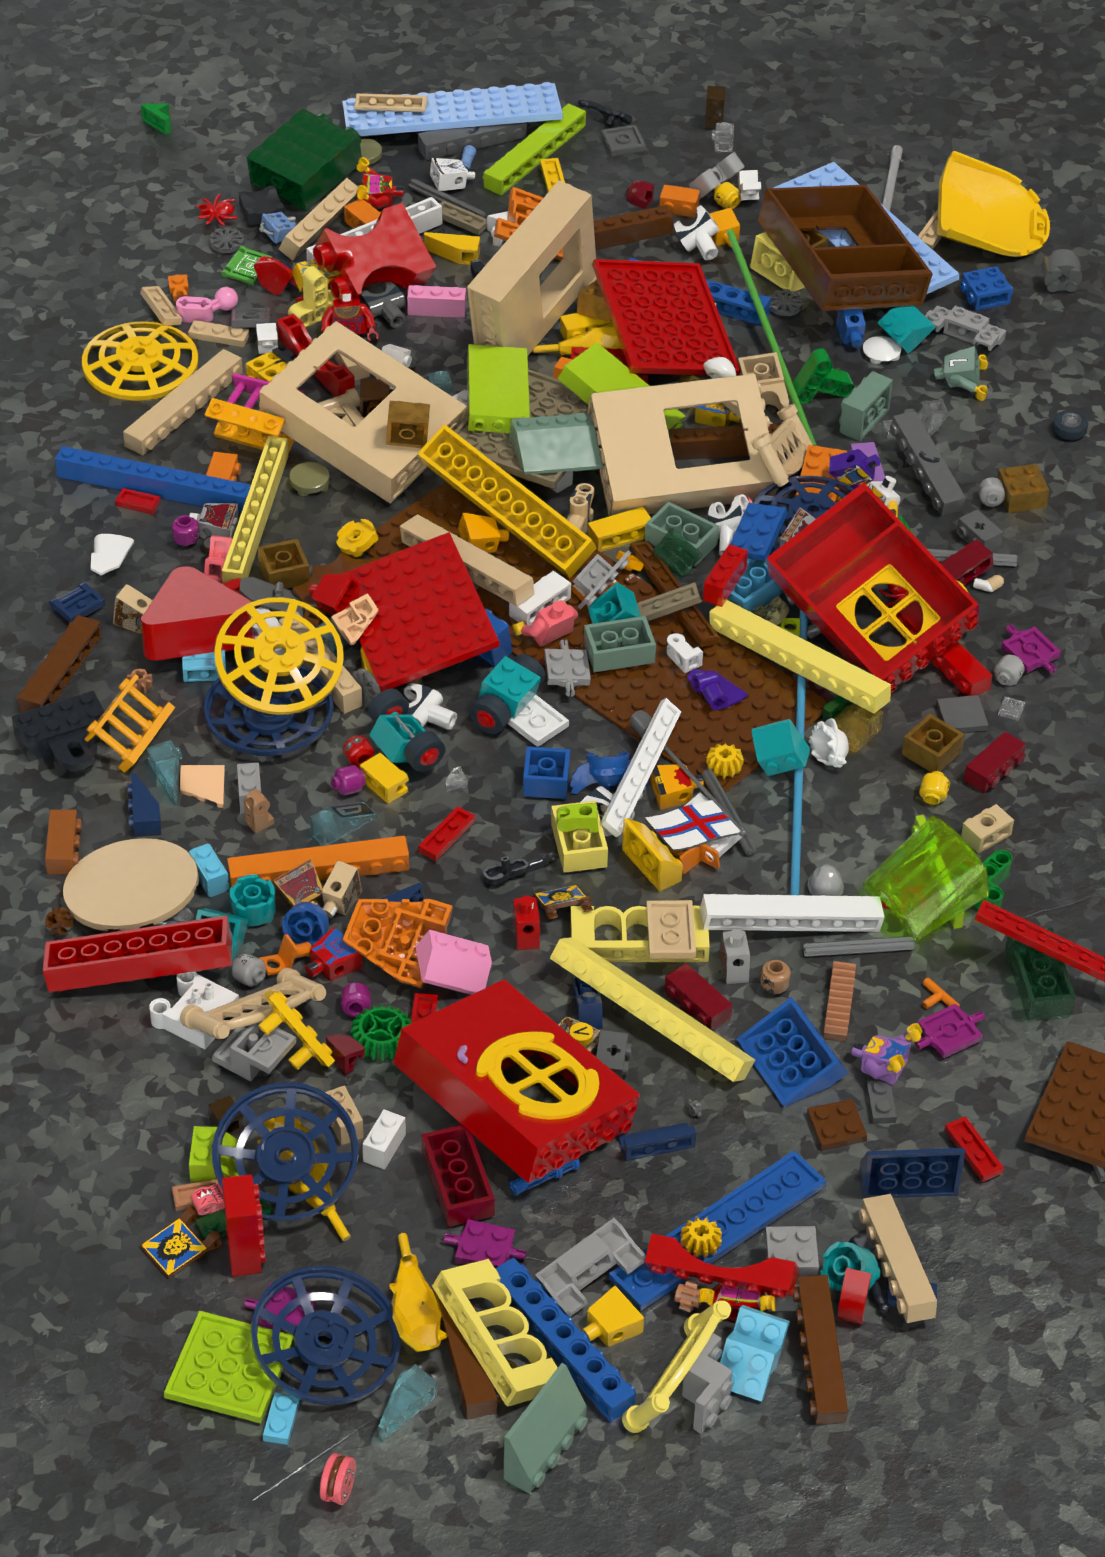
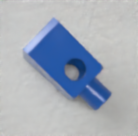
M862 309L838 310L836 328L843 344H852L854 348L862 346L865 331Z

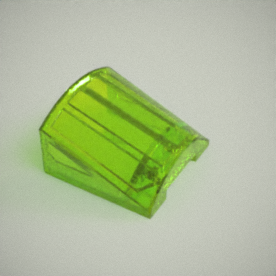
M933 815L863 882V886L873 896H879L899 917L903 927L916 941L989 895L987 869L982 861L952 827Z

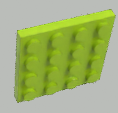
M199 1311L166 1386L164 1398L261 1423L277 1385L269 1379L256 1360L250 1336L251 1324ZM258 1326L257 1337L261 1355L274 1352L272 1329ZM280 1332L281 1350L292 1348L294 1335ZM280 1362L267 1364L269 1369L280 1378L283 1371Z

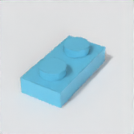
M274 1393L263 1433V1441L289 1444L300 1399L289 1394Z

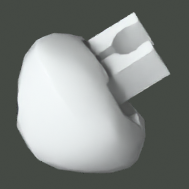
M716 357L709 359L703 364L707 375L711 379L736 376L735 368L727 358Z

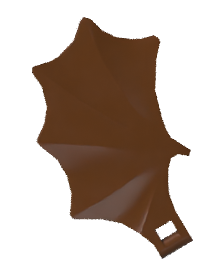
M341 552L338 558L331 564L314 565L310 579L302 585L294 586L292 593L301 602L316 608L328 618L332 614L321 610L315 604L312 596L309 594L310 586L312 584L318 585L325 574H342L378 559L377 557L353 559ZM305 609L303 618L309 621L315 628H319L323 621Z

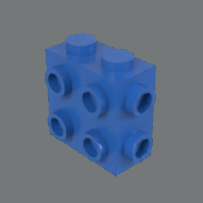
M997 266L962 273V280L959 284L960 290L965 294L968 303L973 306L975 311L1010 304L1013 288Z

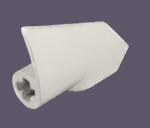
M115 534L97 535L94 538V553H91V570L99 575H103L119 568L134 544V540Z

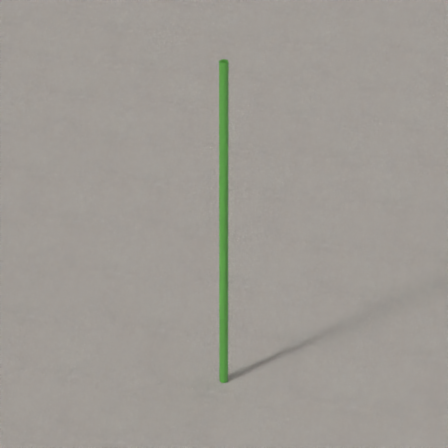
M729 229L726 232L772 353L777 352L784 383L791 402L797 407V415L812 444L817 446L734 230Z

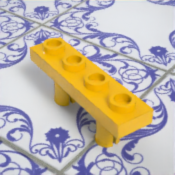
M268 990L262 995L273 1008V1012L258 1025L259 1028L266 1035H269L284 1022L302 1041L303 1046L288 1059L295 1069L299 1070L312 1056L321 1065L327 1067L335 1061L331 1056L332 1050L325 1043L320 1044L316 1039L318 1034L309 1025L306 1027L301 1022L303 1019L301 1014L293 1008L291 1010L286 1004L288 1002L287 998L280 991L276 993V991Z

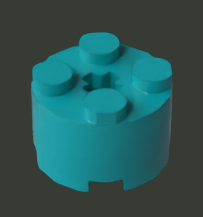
M256 874L238 878L237 883L230 888L231 914L249 919L247 928L270 923L274 919L276 912L275 890L272 882L269 879L268 881L260 879L259 875Z
M836 1242L823 1254L822 1258L825 1260L823 1270H820L821 1275H828L829 1287L842 1291L846 1268L871 1273L869 1289L880 1276V1269L874 1254L864 1247L850 1242Z

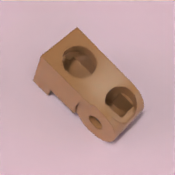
M252 790L244 799L245 822L255 833L274 825V818L268 812L270 802L259 790Z

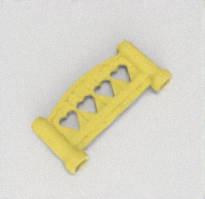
M717 1301L700 1314H693L685 1320L684 1331L688 1337L646 1400L640 1405L630 1407L623 1413L622 1422L629 1432H641L647 1428L650 1421L667 1411L670 1404L669 1397L695 1363L717 1325L729 1317L731 1307L728 1302Z

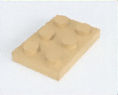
M692 900L647 901L650 959L696 958Z

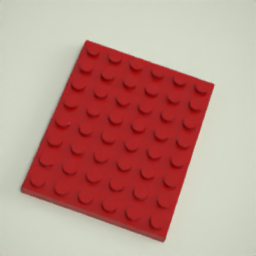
M593 260L592 267L631 373L707 375L703 364L709 359L724 357L731 361L735 368L736 376H739L741 372L700 263Z
M450 532L342 573L352 574L362 586L354 600L368 594L378 608L377 615L359 637V640L381 692L500 647L498 637Z

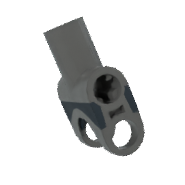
M391 281L385 282L383 284L384 292L380 294H373L363 289L359 296L360 303L366 304L373 317L383 315L390 326L394 328H399L403 325L406 318L400 309L406 307V301L403 293Z

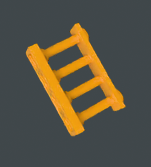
M215 398L211 399L206 410L205 417L218 420L214 430L215 437L260 450L264 449L268 436L287 438L289 454L294 439L280 433L285 423V418Z
M136 674L130 680L127 678L123 680L118 687L120 692L98 721L94 720L87 728L89 734L84 739L88 742L97 735L120 754V758L123 761L118 768L124 773L135 764L175 708L170 702L163 707L160 705L156 706L132 686L138 679ZM127 693L130 694L152 713L153 720L147 721L122 700ZM116 707L142 727V735L134 733L112 714ZM106 721L132 741L133 747L131 749H126L101 728Z

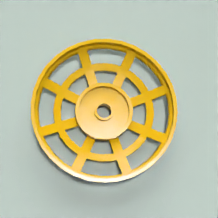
M131 322L111 327L95 336L88 343L82 355V370L87 381L101 393L122 400L144 401L167 396L194 374L198 368V351L192 339L177 328L169 325L163 326V324L157 322ZM165 331H168L179 336L187 343H177V341L172 336L165 333ZM134 332L151 333L148 336H136ZM113 333H116V334L112 335L111 337H109L107 340H102L103 338H105V337H107V336H109V335H111V334H113ZM126 334L128 336V339L122 342L113 341ZM161 335L171 343L160 344L155 339ZM93 346H101L99 361L88 366V353ZM106 348H117L116 354L105 357ZM174 349L173 359L171 360L163 356V350ZM180 349L192 350V360L188 369L178 363ZM117 361L122 368L120 371H117L108 363ZM160 363L167 365L157 372L153 373L152 371ZM102 366L107 373L116 378L110 386L100 381L91 371ZM172 369L183 374L175 381L158 388L156 378L166 375ZM129 371L144 372L145 375H130L127 373ZM123 380L135 382L148 381L150 390L133 391L119 389Z
M283 597L256 600L236 610L221 627L214 652L216 670L227 691L245 706L262 713L274 715L299 713L323 701L336 686L342 672L344 659L340 636L329 619L307 603ZM270 603L289 604L287 612L272 611L260 614L255 609L256 606ZM297 606L315 614L326 625L315 628L309 621L295 614ZM247 611L252 619L242 627L238 636L225 635L233 620ZM284 617L282 627L270 628L264 619ZM293 620L303 624L309 631L299 635L290 629ZM255 624L262 630L257 639L244 637L247 631ZM332 633L337 646L336 663L324 659L325 651L321 638L322 635ZM315 638L318 646V656L307 653L304 642ZM222 644L235 645L234 654L238 668L228 675L222 662ZM241 646L254 648V658L246 663L242 659ZM283 648L285 653L277 655L274 653V649ZM307 661L315 664L312 671L302 678L298 669L302 666L303 662ZM259 666L260 669L268 673L266 682L256 678L250 670ZM322 667L333 671L334 673L327 685L312 696L307 684L318 675ZM244 675L252 684L264 689L261 702L244 694L233 684V681ZM291 675L295 681L292 684L275 685L277 676ZM299 689L304 698V701L289 705L269 704L272 692H290Z

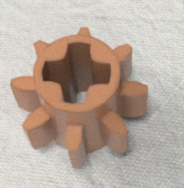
M135 669L131 675H127V679L130 680L136 674L138 679L132 686L142 694H146L148 689L153 688L152 674L147 675L145 669Z
M688 1280L685 1285L679 1284L675 1295V1302L680 1303L679 1309L691 1312L693 1307L700 1308L701 1303H698L700 1283Z

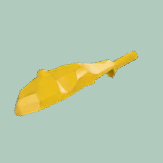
M614 325L599 328L592 327L591 330L561 341L558 344L538 345L533 349V352H559L563 356L571 355L572 347L590 348L596 342L603 348L622 349Z
M285 1116L272 1118L263 1124L269 1131L284 1127ZM295 1116L294 1128L300 1129L307 1134L310 1130ZM260 1137V1138L258 1139V1141H257L258 1144H259L260 1141L262 1140V1137ZM314 1140L315 1153H319L318 1146ZM283 1151L279 1158L283 1161H288L292 1158L293 1153ZM315 1163L309 1175L318 1183L324 1176L329 1163ZM302 1181L290 1184L288 1187L290 1191L297 1195L310 1190ZM328 1181V1183L323 1187V1189L326 1190L332 1196L330 1183ZM316 1195L305 1200L314 1209L324 1204ZM333 1204L320 1214L328 1216L341 1240L346 1241L351 1236L335 1211V1204Z
M401 1233L398 1235L402 1257L395 1283L389 1284V1288L394 1293L391 1303L393 1307L392 1318L402 1341L416 1352H421L439 1347L441 1340L447 1338V1333L440 1330L441 1312L439 1311L434 1292L425 1281L418 1267L416 1256L411 1254L407 1234Z

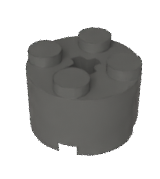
M1059 249L1043 259L1044 282L1048 291L1067 290L1068 292H1074L1077 290V286L1082 280L1078 255L1076 256L1073 251L1068 249Z

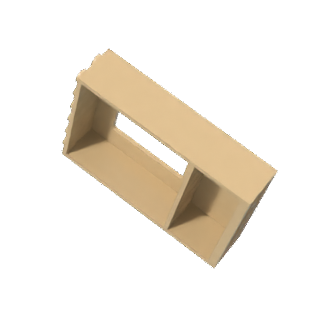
M559 180L467 286L474 345L527 348L528 356L578 297L579 291L585 288L595 277L592 267L593 260L596 259L591 194ZM563 249V260L540 286V274L559 251Z
M337 321L331 326L326 327L323 334L315 338L309 347L305 350L303 349L296 359L290 361L285 369L277 373L268 385H264L259 392L260 411L285 418V423L281 430L283 433L390 504L427 468L417 454L422 448L386 445L390 400L430 404L427 442L443 424L455 431L466 418L467 410L466 405ZM336 352L395 389L355 427L297 390L316 372V369L318 370Z
M756 374L592 393L587 413H589L594 424L602 461V469H599L608 515L613 516L642 506L648 514H655L667 502L673 503L685 510L710 507L715 502L726 505L731 504L735 496L740 494L748 496L752 501H755L762 490L773 484L774 481L758 450H754L750 443L758 436L769 433V418L764 413L765 401L763 398L761 399V383L757 381ZM736 402L743 430H747L744 431L750 460L677 469L664 410ZM779 488L771 491L766 496H775Z

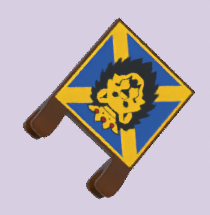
M577 885L534 893V897L545 910L549 920L558 918L555 909L580 904L583 912L593 911L590 903L592 901L591 896H586Z
M194 1206L188 1207L178 1219L140 1244L141 1249L168 1279L208 1251L215 1250L222 1245L221 1236L217 1231L211 1232L202 1242L188 1227V1225L194 1224L195 1220L199 1219Z

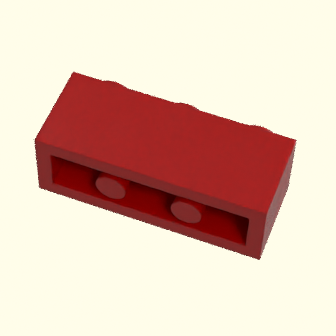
M731 544L727 546L704 582L703 601L721 607L724 605L747 569L748 550Z

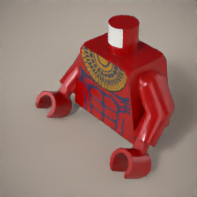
M342 290L340 292L341 299H334L332 305L327 307L321 319V332L323 333L326 327L331 326L337 321L355 334H367V330H369L367 335L368 341L371 342V334H376L378 341L379 335L374 330L376 326L372 312L366 304L360 303L359 298H352L351 290Z

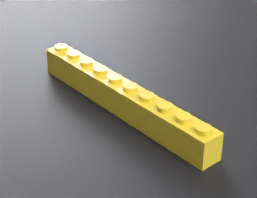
M267 437L222 569L223 583L237 578H248L288 459L287 438Z
M726 600L722 607L716 606L710 611V625L715 631L860 707L876 713L890 702L891 684Z
M562 938L558 941L550 957L551 960L731 1081L745 1080L755 1062L754 1058L574 938Z

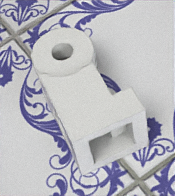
M674 633L668 636L667 655L684 673L702 666L703 651L699 647L693 649L685 642V637L681 634Z

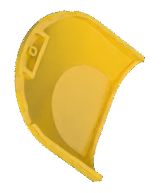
M953 151L948 157L939 181L937 235L1001 255L1018 257L1030 255L1043 246L1050 233V221L1046 209H1041L1038 204L1040 199L1032 189L1027 191L1021 185L1022 180L1013 174L956 151Z

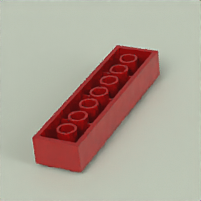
M228 916L45 942L43 974L48 991H64L232 966L233 937Z

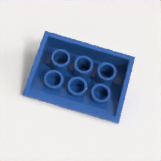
M792 997L736 1039L746 1054L755 1059L754 1065L784 1107L831 1087L849 1073L806 1013Z

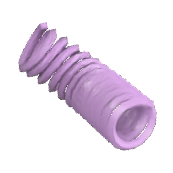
M466 1045L461 1046L457 1053L459 1060L465 1064L468 1061V1058L465 1056L467 1051Z

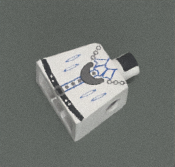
M432 158L430 176L438 191L464 189L466 180H474L475 170L465 169L460 160Z

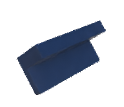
M682 1123L619 1136V1142L625 1160L631 1161L695 1148L696 1131L694 1126Z

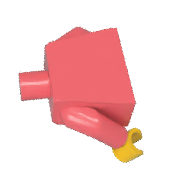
M565 600L555 601L552 605L537 613L531 626L525 625L521 621L513 624L512 628L515 636L523 634L533 637L541 647L573 632L574 620L578 617V612L571 605H567Z

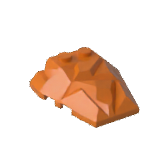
M358 899L344 934L343 942L399 982L422 989L426 983L422 982L416 946L429 930L447 934V926L451 918L453 906L432 899H424L423 902H410L409 899H402V902H388V899Z

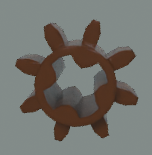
M52 908V912L46 915L45 926L51 929L50 934L67 935V931L73 927V915L67 914L68 908Z

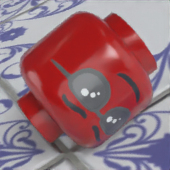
M353 736L343 746V753L348 762L358 768L360 764L374 757V749L364 736Z

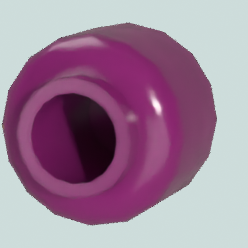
M188 515L176 518L172 524L173 540L183 546L194 544L199 538V526L195 518Z
M355 765L337 768L334 777L331 778V784L333 789H337L338 793L343 796L359 793L362 790V786L365 785V775Z
M355 982L344 987L341 993V1007L345 1014L357 1017V1014H362L364 1008L370 1009L371 993L366 985Z

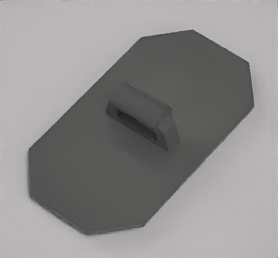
M254 577L241 578L240 593L252 602L278 597L301 601L292 591L284 589L282 582H277L276 585ZM270 603L262 606L275 611L287 612L289 604ZM297 606L296 612L303 617L305 609Z

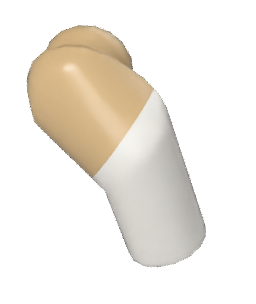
M994 575L987 580L975 578L973 588L993 592L1003 586L1004 580L1000 575Z

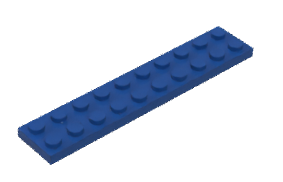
M795 1150L696 1215L700 1220H704L707 1217L709 1223L716 1221L717 1228H721L722 1243L715 1255L708 1254L706 1259L702 1255H698L697 1258L705 1263L712 1264L826 1187V1180ZM694 1216L693 1218H691L690 1221H693V1222H694V1219L696 1218V1216ZM687 1222L666 1236L676 1238L680 1243L681 1229L686 1226ZM648 1248L642 1251L645 1255L647 1254ZM645 1262L629 1274L620 1266L609 1273V1280L640 1311L678 1287L680 1283L682 1284L686 1281V1279L675 1277L674 1273L665 1272L664 1275L653 1273Z

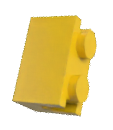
M381 753L360 764V769L365 775V784L387 804L408 792V788L405 786V783L409 781L407 774L398 769L394 763Z

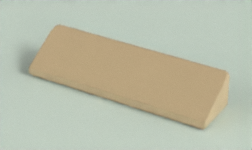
M356 94L354 110L425 112L429 102L425 95Z

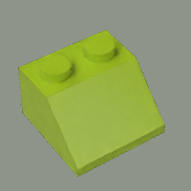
M194 1126L189 1160L191 1183L217 1179L212 1162V1145L217 1127ZM226 1132L222 1140V1146L236 1148L238 1139ZM220 1155V1164L224 1178L239 1176L235 1158Z

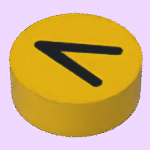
M579 1022L572 1025L570 1035L581 1045L585 1046L593 1039V1029L589 1024Z

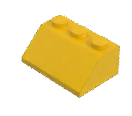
M629 818L624 819L622 850L660 892L681 882L683 871L681 861L676 859L670 853L669 848L659 841L655 832L650 831L643 823Z

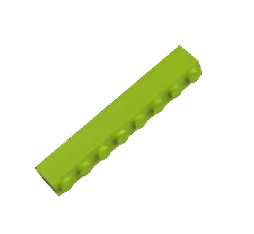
M568 103L562 108L563 119L546 121L484 172V188L503 195L538 166L540 159L549 157L586 126V111Z

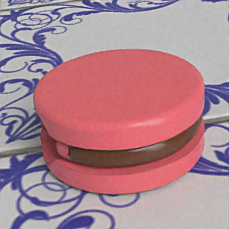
M337 1453L330 1455L325 1464L320 1483V1498L322 1501H332L338 1505L346 1503L356 1474V1461L353 1457H345Z

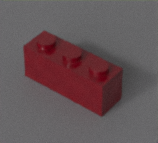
M976 539L966 544L957 553L950 555L941 565L957 581L965 586L993 567V553Z
M1005 731L966 765L964 781L981 792L986 793L991 787L994 788L1002 777L1008 776L1017 764L1020 765L1026 757V744Z
M687 963L665 976V993L667 996L674 999L686 1013L692 1015L698 1022L710 1030L714 1031L731 1019L733 1004Z

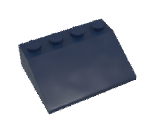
M965 1148L867 1151L860 1161L858 1174L861 1197L864 1199L891 1194L892 1198L958 1196Z

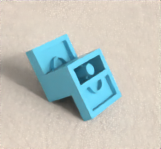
M744 1305L740 1307L734 1331L726 1339L720 1361L722 1365L733 1371L732 1392L761 1402L763 1401L770 1375L777 1368L790 1321Z

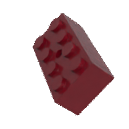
M463 1125L421 1134L422 1154L447 1227L467 1223L468 1219L476 1221L495 1216V1198L471 1132Z

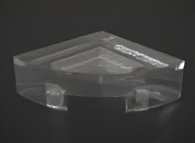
M461 766L454 768L446 778V791L467 787V779Z

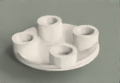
M875 336L864 342L863 351L870 358L871 363L880 364L881 362L898 360L900 358L901 346L890 337Z

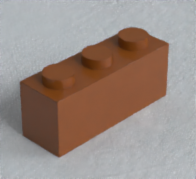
M50 810L45 856L47 874H69L72 868L79 862V852H76V848L81 846L78 832H82V819H78L77 810Z

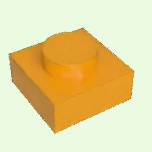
M619 551L615 558L620 560L625 552ZM629 555L626 558L629 562L624 569L632 571V569L641 571L644 564L635 556Z

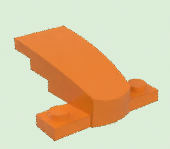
M513 187L509 195L508 221L502 218L496 220L494 237L507 241L542 201L543 197ZM563 249L559 251L554 259L560 261L563 259Z

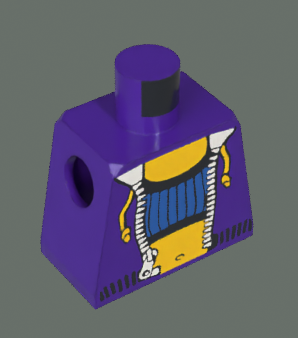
M859 449L830 457L829 473L837 481L855 489L863 482L867 484L874 480L875 467L880 465V459L876 454L867 457Z

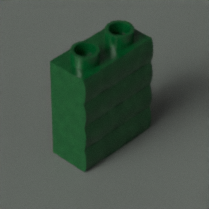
M301 109L289 121L280 126L275 133L266 138L260 146L249 153L247 163L250 182L261 189L274 185L279 198L307 211L357 167L358 161L362 157L361 137L352 127L343 129L333 124L331 119L324 113L315 115L305 109Z

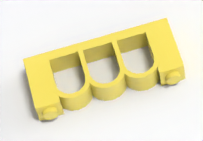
M571 906V937L608 962L709 961V931L703 930L700 906H693L696 958L650 959L648 940L627 941L626 930L630 926L640 924L648 927L646 907H631L623 913L621 910L611 906L599 907L594 910V906H591L593 911L583 912L581 906ZM601 925H613L620 931L621 941H595L594 930Z
M486 1259L443 1270L432 1287L505 1405L508 1407L534 1399L558 1367L552 1358L546 1359L547 1352L544 1345L537 1338L527 1334L529 1324L526 1317L519 1310L509 1306L511 1303L509 1290L504 1284L499 1282L501 1278L490 1260ZM485 1298L492 1302L495 1308L476 1312L469 1299ZM492 1325L504 1326L509 1329L513 1336L493 1340L486 1327ZM509 1353L522 1354L531 1364L512 1369L503 1355Z

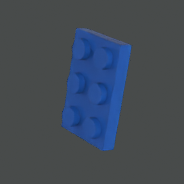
M748 503L730 544L748 550V558L767 561L766 558L769 556L787 516L786 507Z

